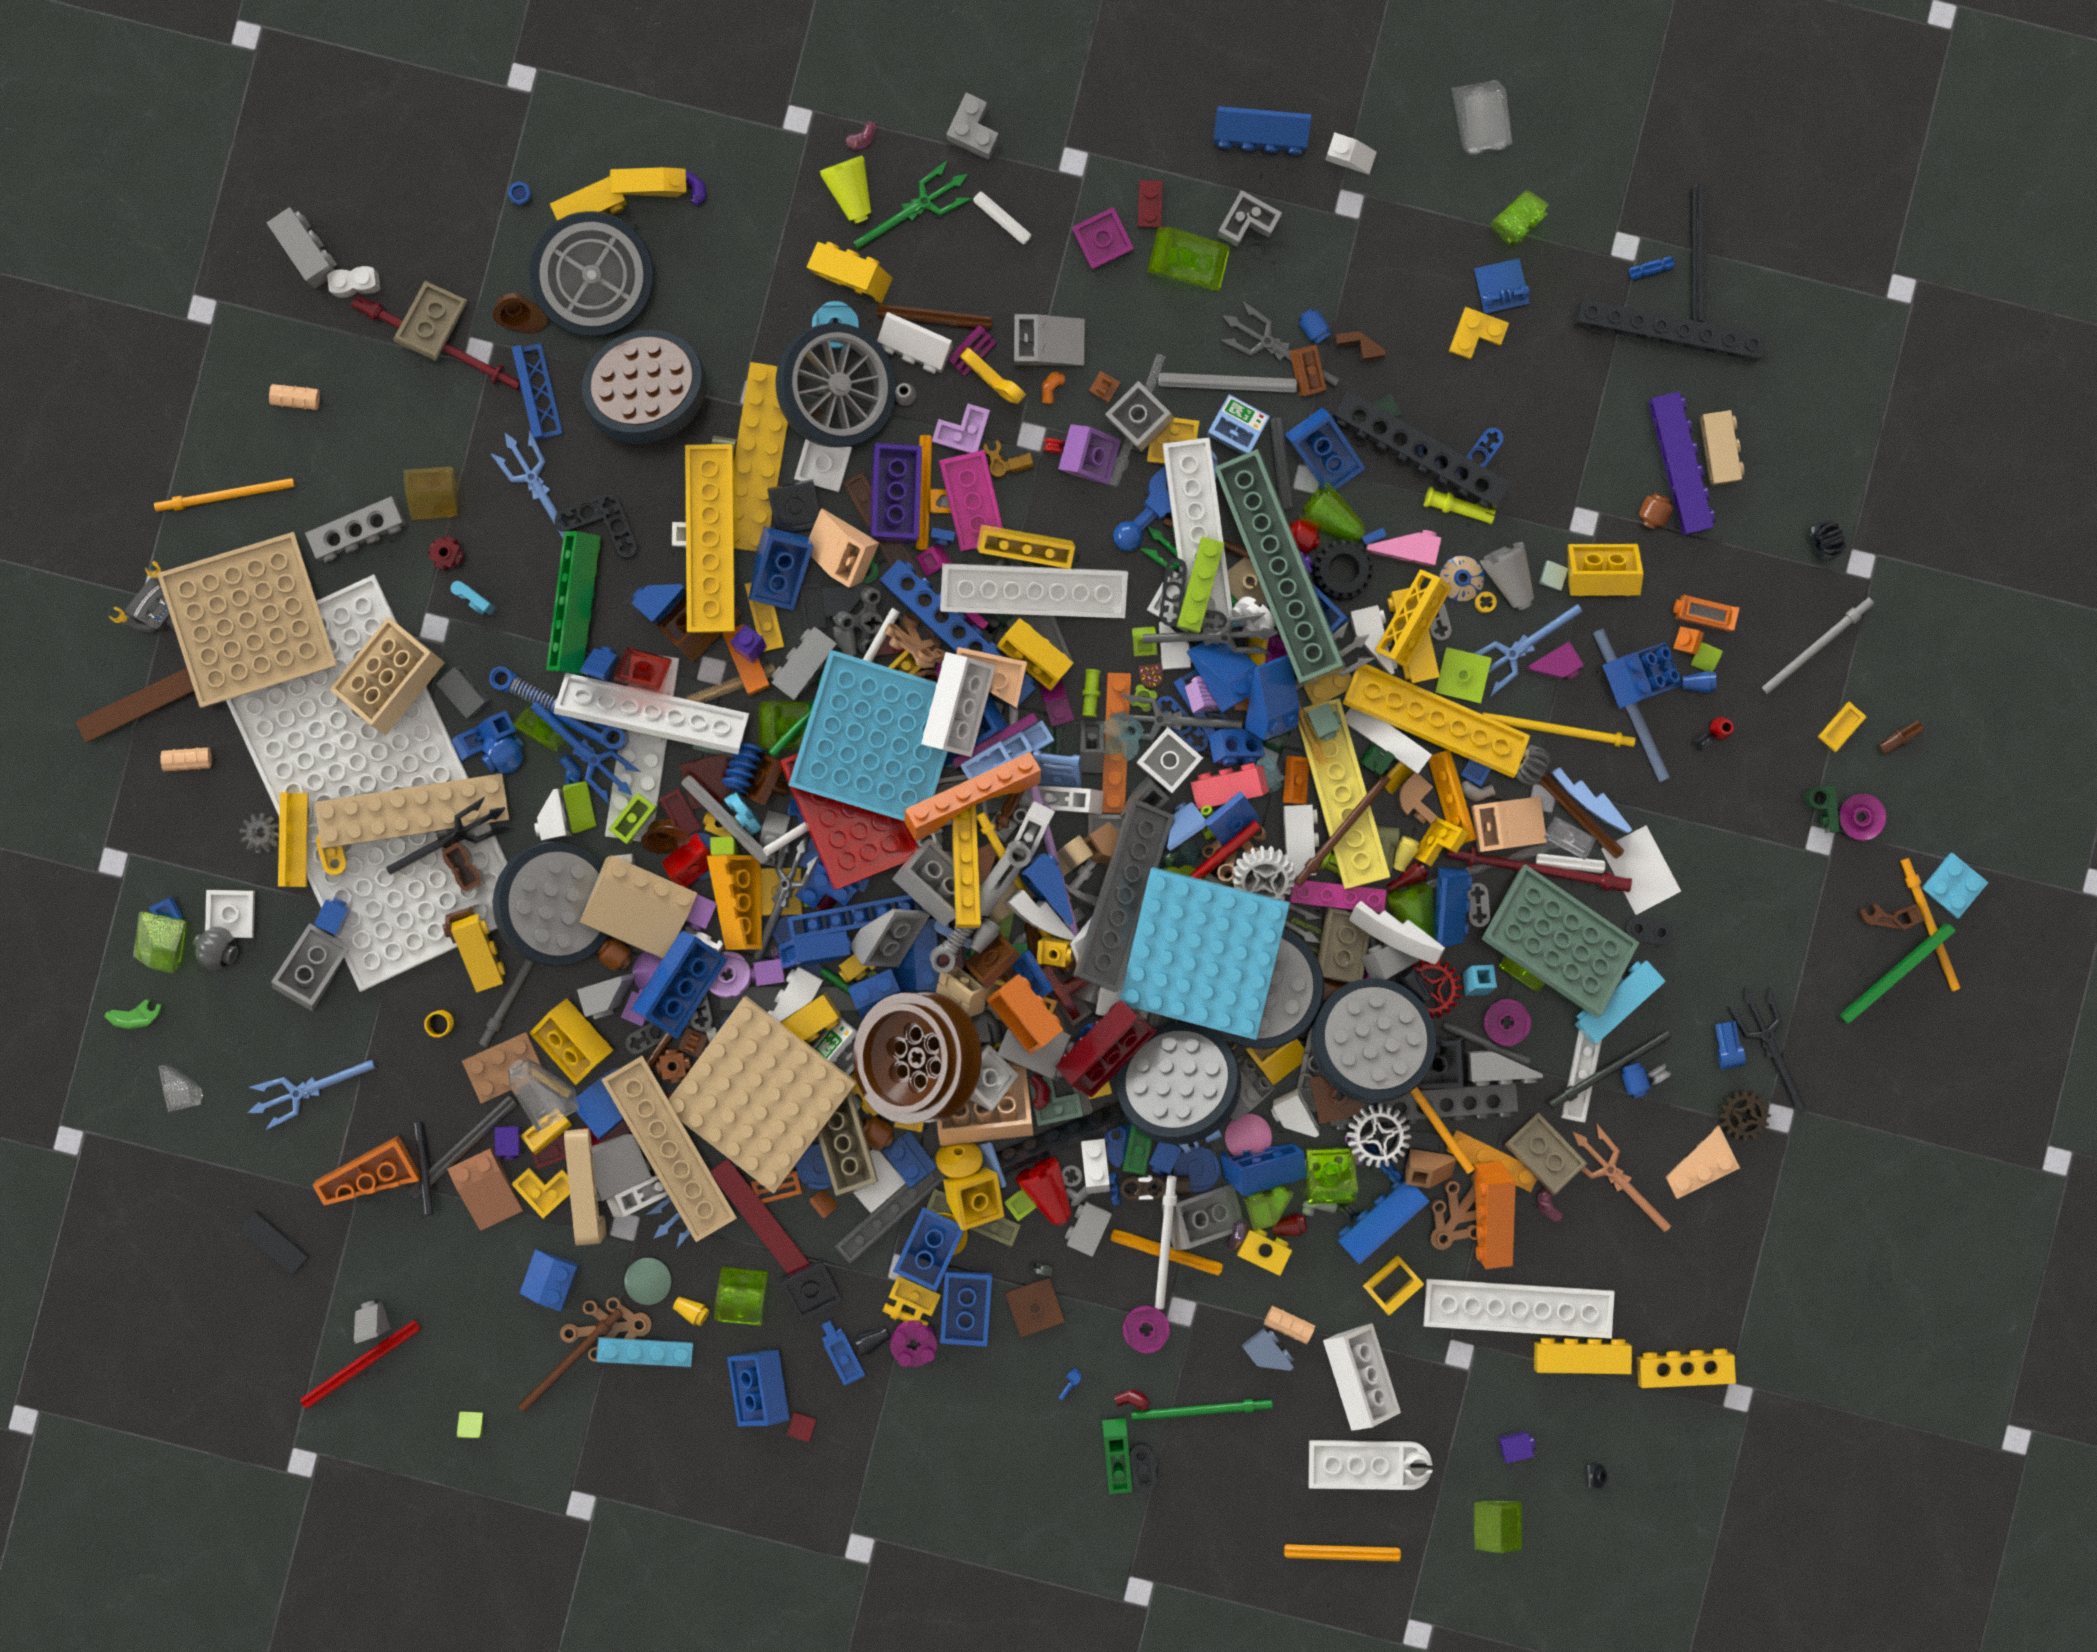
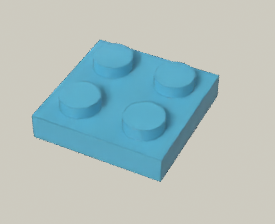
M1950 853L1921 889L1958 919L1988 882L1955 854Z

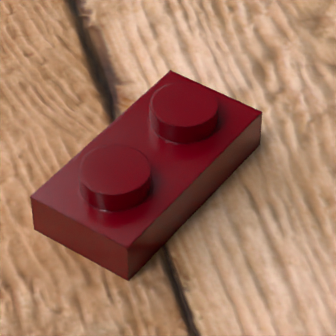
M1139 180L1138 228L1161 229L1163 181Z

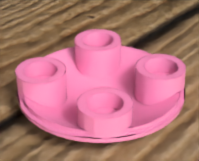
M1250 1113L1245 1114L1235 1122L1232 1120L1225 1132V1143L1234 1156L1243 1155L1242 1150H1250V1154L1265 1152L1264 1147H1270L1272 1140L1271 1130L1267 1122L1260 1116Z

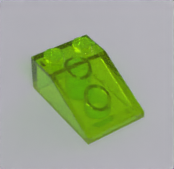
M1158 227L1147 273L1181 283L1220 291L1230 246L1173 227Z
M759 702L758 747L770 750L808 710L806 704L809 702ZM806 726L783 750L800 749Z

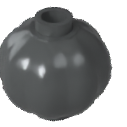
M212 927L204 931L202 935L198 934L193 941V947L196 948L195 956L202 967L210 971L221 970L233 964L237 958L238 948L236 947V940L231 932L223 927Z

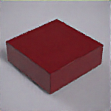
M794 1412L787 1435L809 1442L816 1418Z

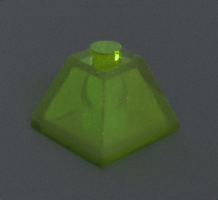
M140 911L133 956L148 968L173 973L181 962L186 921Z

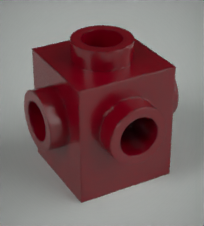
M445 536L444 540L437 538L436 542L433 541L431 543L428 554L430 555L429 559L435 562L434 567L447 571L448 568L455 570L457 566H460L464 557V553H462L464 549L457 545L458 540ZM446 548L448 550V554L442 557L441 554L443 552V549Z

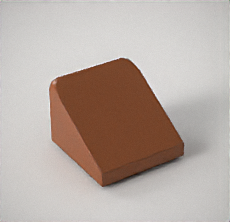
M826 1189L819 1191L809 1201L822 1218L827 1217L838 1206Z

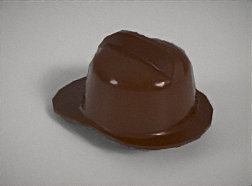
M508 293L504 296H499L498 303L492 313L493 319L498 325L528 334L537 333L542 330L548 320V317L542 312L538 304L527 301L519 293Z
M670 818L652 821L648 826L647 832L641 838V844L647 851L659 854L669 853L690 841L689 834L679 829L676 822Z

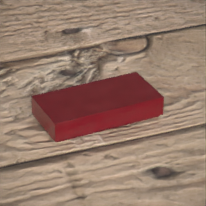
M680 788L659 798L666 814L676 822L679 829L687 832L689 836L702 829Z

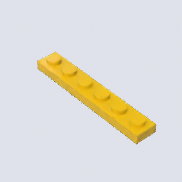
M976 805L951 819L956 928H980L981 925Z

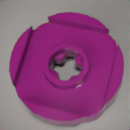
M1501 999L1492 1003L1486 1010L1483 1026L1486 1035L1495 1043L1503 1046H1512L1522 1041L1528 1035L1531 1028V1018L1526 1008L1520 1002L1512 999ZM1505 1016H1510L1509 1019L1513 1021V1025H1509L1508 1029H1504V1025L1501 1024V1019H1505Z
M1149 1305L1134 1308L1126 1315L1123 1323L1125 1341L1130 1347L1141 1353H1152L1159 1350L1168 1339L1170 1333L1167 1317L1160 1309ZM1143 1323L1153 1327V1330L1149 1331L1150 1335L1145 1336L1144 1332L1139 1331V1328L1143 1327Z
M910 1320L903 1322L891 1336V1353L899 1365L903 1367L925 1365L935 1357L937 1336L930 1326L928 1328L920 1321ZM914 1339L916 1343L920 1342V1345H917L916 1348L908 1346L910 1344V1340Z

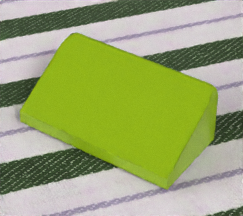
M587 781L564 785L563 794L572 834L595 827L596 821Z

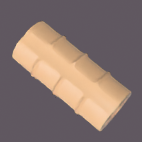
M272 384L270 387V405L304 408L305 410H318L319 389L296 387V385L286 386L284 384Z
M196 747L194 749L185 748L161 751L163 772H176L179 770L188 771L211 768V750L209 747Z
M1273 1305L1264 1321V1325L1272 1328L1274 1331L1281 1332L1295 1339V1341L1298 1340L1306 1345L1315 1328V1325L1305 1321V1319L1302 1320L1295 1315L1285 1312L1284 1309L1281 1310Z

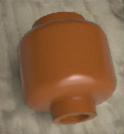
M1654 493L1653 496H1647L1639 511V516L1644 519L1643 524L1652 529H1656L1657 526H1665L1674 509L1672 504H1670L1671 499L1658 493Z
M607 937L596 950V953H598L597 960L611 971H617L619 968L625 969L632 959L629 957L631 948L623 941L614 937Z
M877 1116L865 1118L861 1124L868 1147L876 1151L881 1150L884 1146L888 1148L894 1139L892 1125Z

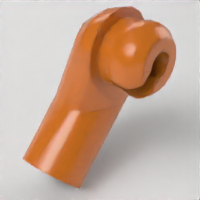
M1052 372L1042 382V404L1054 403L1053 390L1058 385L1064 384L1065 376L1063 373Z

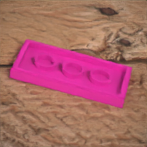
M985 450L939 460L961 552L977 548L981 525L1003 528Z

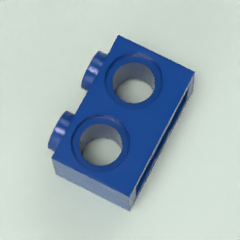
M1220 729L1209 736L1213 763H1223V766H1232L1237 763H1243L1244 765L1252 762L1257 764V761L1265 756L1262 739L1246 729Z

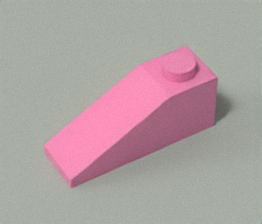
M1423 530L1422 533L1418 532L1369 544L1366 546L1365 551L1434 567L1441 537H1436V532Z

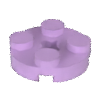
M723 952L721 955L727 961L709 990L713 995L722 999H737L743 995L751 983L750 966L738 953ZM732 970L733 978L725 981L722 974Z

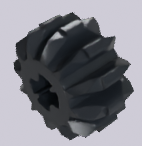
M1825 520L1811 527L1810 538L1812 540L1811 544L1814 547L1813 551H1816L1817 556L1824 561L1840 557V555L1845 553L1846 548L1845 537L1842 534L1843 530H1840L1838 523H1834L1832 520Z

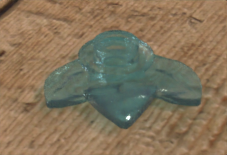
M1115 717L1104 721L1099 726L1105 734L1109 735L1105 742L1104 753L1119 754L1122 752L1127 761L1137 755L1139 751L1138 740L1143 734L1140 722L1135 719L1123 721ZM1130 726L1135 728L1134 735H1130L1128 732Z
M1184 841L1179 851L1163 855L1165 864L1161 866V869L1163 870L1170 866L1178 868L1186 863L1188 865L1194 864L1199 861L1202 851L1197 847L1196 842Z

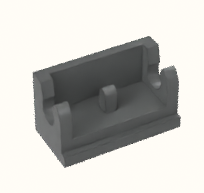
M462 665L453 667L436 683L466 719L476 715L492 701Z

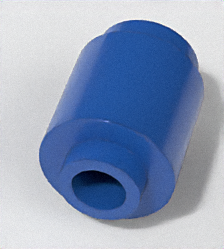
M1311 308L1300 315L1302 319L1299 322L1300 326L1315 344L1331 335L1330 327L1318 309L1313 311Z
M1640 1062L1622 1067V1077L1628 1095L1633 1094L1634 1098L1647 1095V1090L1651 1087L1645 1069L1641 1067Z

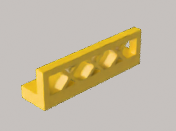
M1420 569L1375 651L1392 659L1398 665L1407 668L1452 586L1442 578ZM1424 578L1430 579L1431 581L1427 588L1421 590L1420 585ZM1417 599L1418 604L1416 608L1409 611L1411 601ZM1406 619L1407 624L1404 629L1398 631V624ZM1395 641L1391 652L1384 650L1388 642Z
M280 792L278 886L307 887L309 793Z

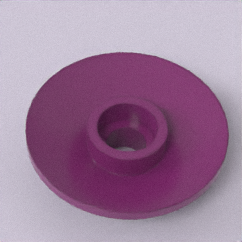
M1856 794L1848 798L1841 806L1839 822L1843 831L1851 838L1869 840L1876 837L1883 830L1886 823V811L1883 804L1876 797L1869 794ZM1859 813H1862L1864 815V820L1862 822L1858 821L1857 815Z

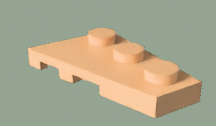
M958 647L956 655L996 666L989 692L1017 708L1027 662Z
M1717 1126L1665 1178L1675 1198L1678 1199L1740 1167L1720 1126Z

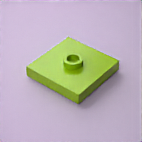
M1446 647L1435 693L1481 704L1492 658Z

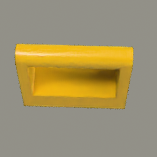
M1396 1255L1362 1286L1383 1310L1390 1315L1424 1284L1406 1263ZM1401 1265L1412 1279L1384 1303L1372 1289Z

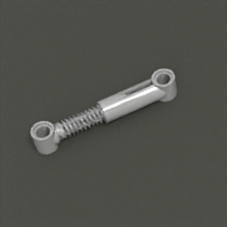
M1013 841L1007 846L1006 852L979 888L981 919H983L982 916L988 917L1022 868L1030 862L1031 852L1024 842ZM1016 849L1024 850V856L1021 859H1014L1012 857ZM954 927L955 931L952 930L953 933L949 934L948 940H944L945 942L931 951L930 961L937 972L947 973L953 969L955 959L958 956L957 953L961 950L960 946L963 947V943H966L965 940H968L967 936H971L970 933H973V930L976 928ZM939 955H947L948 961L945 964H938L936 959Z

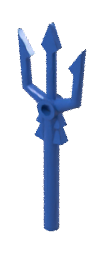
M537 701L532 704L530 708L574 748L572 754L580 756V760L588 763L585 780L608 805L607 791L602 790L591 778L596 766L618 786V791L632 795L627 782L620 781L601 761L612 756L625 766V770L641 772L613 749L596 754L593 747H589L586 739L583 741L578 740Z

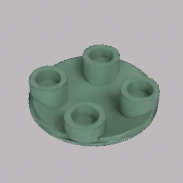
M654 1258L639 1259L628 1268L625 1274V1289L628 1295L637 1303L643 1305L656 1304L669 1293L671 1288L670 1272L660 1260Z

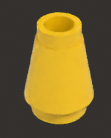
M680 1296L673 1305V1309L694 1326L696 1324L702 1326L710 1311L705 1308L706 1305Z

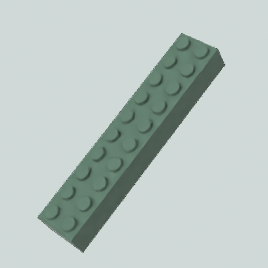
M1256 449L1214 467L1299 683L1305 686L1347 669L1262 454Z

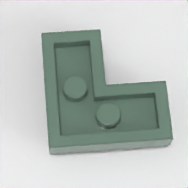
M1041 1077L1050 1087L1051 1094L1049 1104L1042 1110L1034 1107L1039 1127L1085 1117L1079 1093L1057 1098L1054 1080ZM1029 1082L1032 1100H1034L1036 1089Z

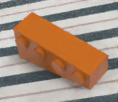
M397 1136L317 1179L312 1186L323 1205H328L356 1196L371 1194L379 1190L398 1187L402 1184L417 1182L420 1180V1176L402 1140Z
M1501 1161L1473 1164L1475 1168L1477 1260L1481 1261L1485 1269L1513 1266L1516 1182Z

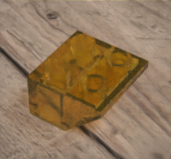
M451 466L404 470L405 494L411 520L458 516L455 470Z

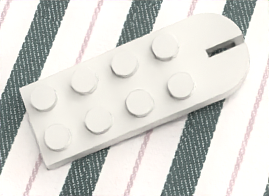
M1309 1440L1308 1487L1315 1489L1414 1490L1426 1484L1433 1470L1430 1467H1410V1464L1426 1463L1427 1465H1432V1461L1428 1451L1421 1444L1413 1441Z

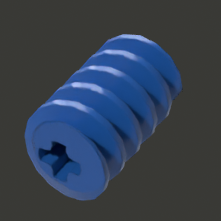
M741 743L739 754L732 753V757L735 760L730 761L728 764L732 769L725 771L729 778H723L722 783L733 791L748 795L743 789L744 787L751 788L752 785L747 782V779H755V776L750 771L758 770V767L753 763L754 761H762L757 756V753H765V750L750 743Z

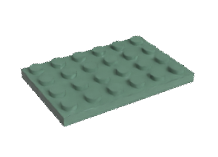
M1526 864L1519 870L1482 937L1483 941L1596 1018L1602 1015L1639 945L1637 940Z

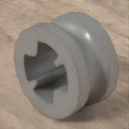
M1665 1064L1647 1074L1648 1077L1653 1079V1085L1671 1075L1670 1072L1666 1071L1667 1066Z
M1068 1165L1062 1170L1065 1185L1073 1187L1080 1183L1082 1173L1077 1166ZM1070 1169H1074L1078 1179L1068 1182V1177L1065 1176L1066 1171L1070 1172Z

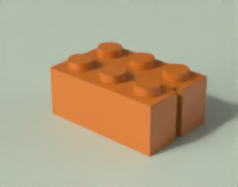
M1020 974L1010 979L985 999L1029 1055L1045 1046L1064 1030L1060 1026L1061 1022L1058 1017L1048 1011L1045 1001L1039 995L1036 996L1031 989L1030 982L1025 977H1021Z

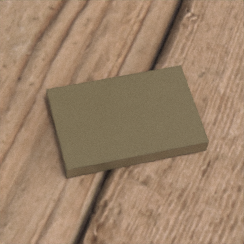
M424 281L394 337V342L437 361L467 305V300Z
M1331 907L1326 909L1318 956L1324 979L1347 984L1363 979L1365 966L1361 957L1367 954L1370 934L1349 920L1352 912Z
M1539 1112L1504 1144L1552 1196L1556 1195L1587 1165L1585 1160Z

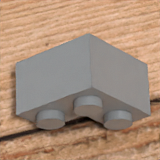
M965 93L946 137L947 141L989 160L999 140V133L980 125L987 111V102Z
M1241 190L1220 227L1217 236L1236 247L1239 246L1249 227L1270 238L1281 218L1282 212Z

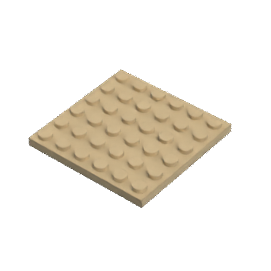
M294 532L157 573L200 708L337 666Z
M745 996L668 1100L681 1122L774 1194L857 1082Z

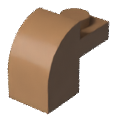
M1413 772L1402 784L1398 793V803L1405 815H1408L1413 809L1415 811L1413 815L1422 824L1425 822L1431 824L1437 816L1421 800L1433 786L1420 774Z

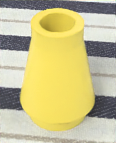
M1402 835L1401 840H1398L1392 867L1405 872L1407 866L1419 851V842Z

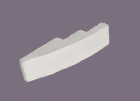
M1350 708L1345 715L1348 726L1385 752H1391L1395 755L1397 761L1406 765L1416 774L1421 771L1432 756L1428 751L1386 722L1354 708Z
M1362 901L1355 906L1349 918L1352 923L1385 944L1433 964L1439 961L1445 947L1410 920L1402 924L1385 910L1378 915Z

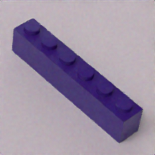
M1679 391L1651 398L1648 402L1682 536L1710 530L1714 527L1715 515L1712 509L1709 510L1707 502L1710 500L1707 487H1703L1701 478H1704L1702 465L1697 463L1696 455H1698V448L1696 442L1691 440L1692 424L1690 419H1686L1684 410H1687L1685 398L1680 396Z

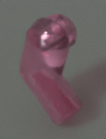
M866 121L861 133L851 134L846 138L847 146L852 149L868 146L872 141L877 125Z
M1543 1189L1537 1198L1539 1210L1542 1214L1558 1223L1563 1213L1553 1207V1196L1547 1189Z

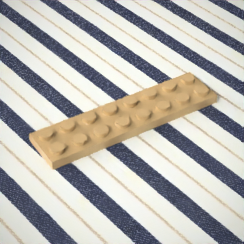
M503 774L314 802L321 849L453 829L455 826L454 815L484 796L485 799L478 811L473 810L461 818L462 825L465 827L489 814L490 809L505 807V810L497 820L490 819L483 824L509 820Z
M640 1056L602 1078L603 1084L695 1242L737 1219L644 1057Z

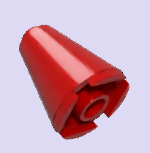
M1054 1157L1034 1163L1036 1167L1030 1171L1027 1167L1015 1179L1018 1186L1051 1224L1062 1225L1069 1221V1216L1072 1212L1060 1163Z

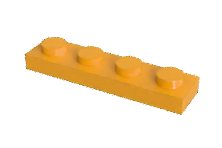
M1447 750L1432 755L1428 762L1446 821L1469 833L1464 843L1477 840L1451 751Z
M1455 1130L1452 1137L1472 1164L1501 1161L1515 1180L1516 1186L1529 1192L1532 1191L1537 1179L1519 1160ZM1447 1146V1148H1446L1445 1151H1447V1152L1453 1154V1153L1451 1152V1150L1449 1149V1147Z

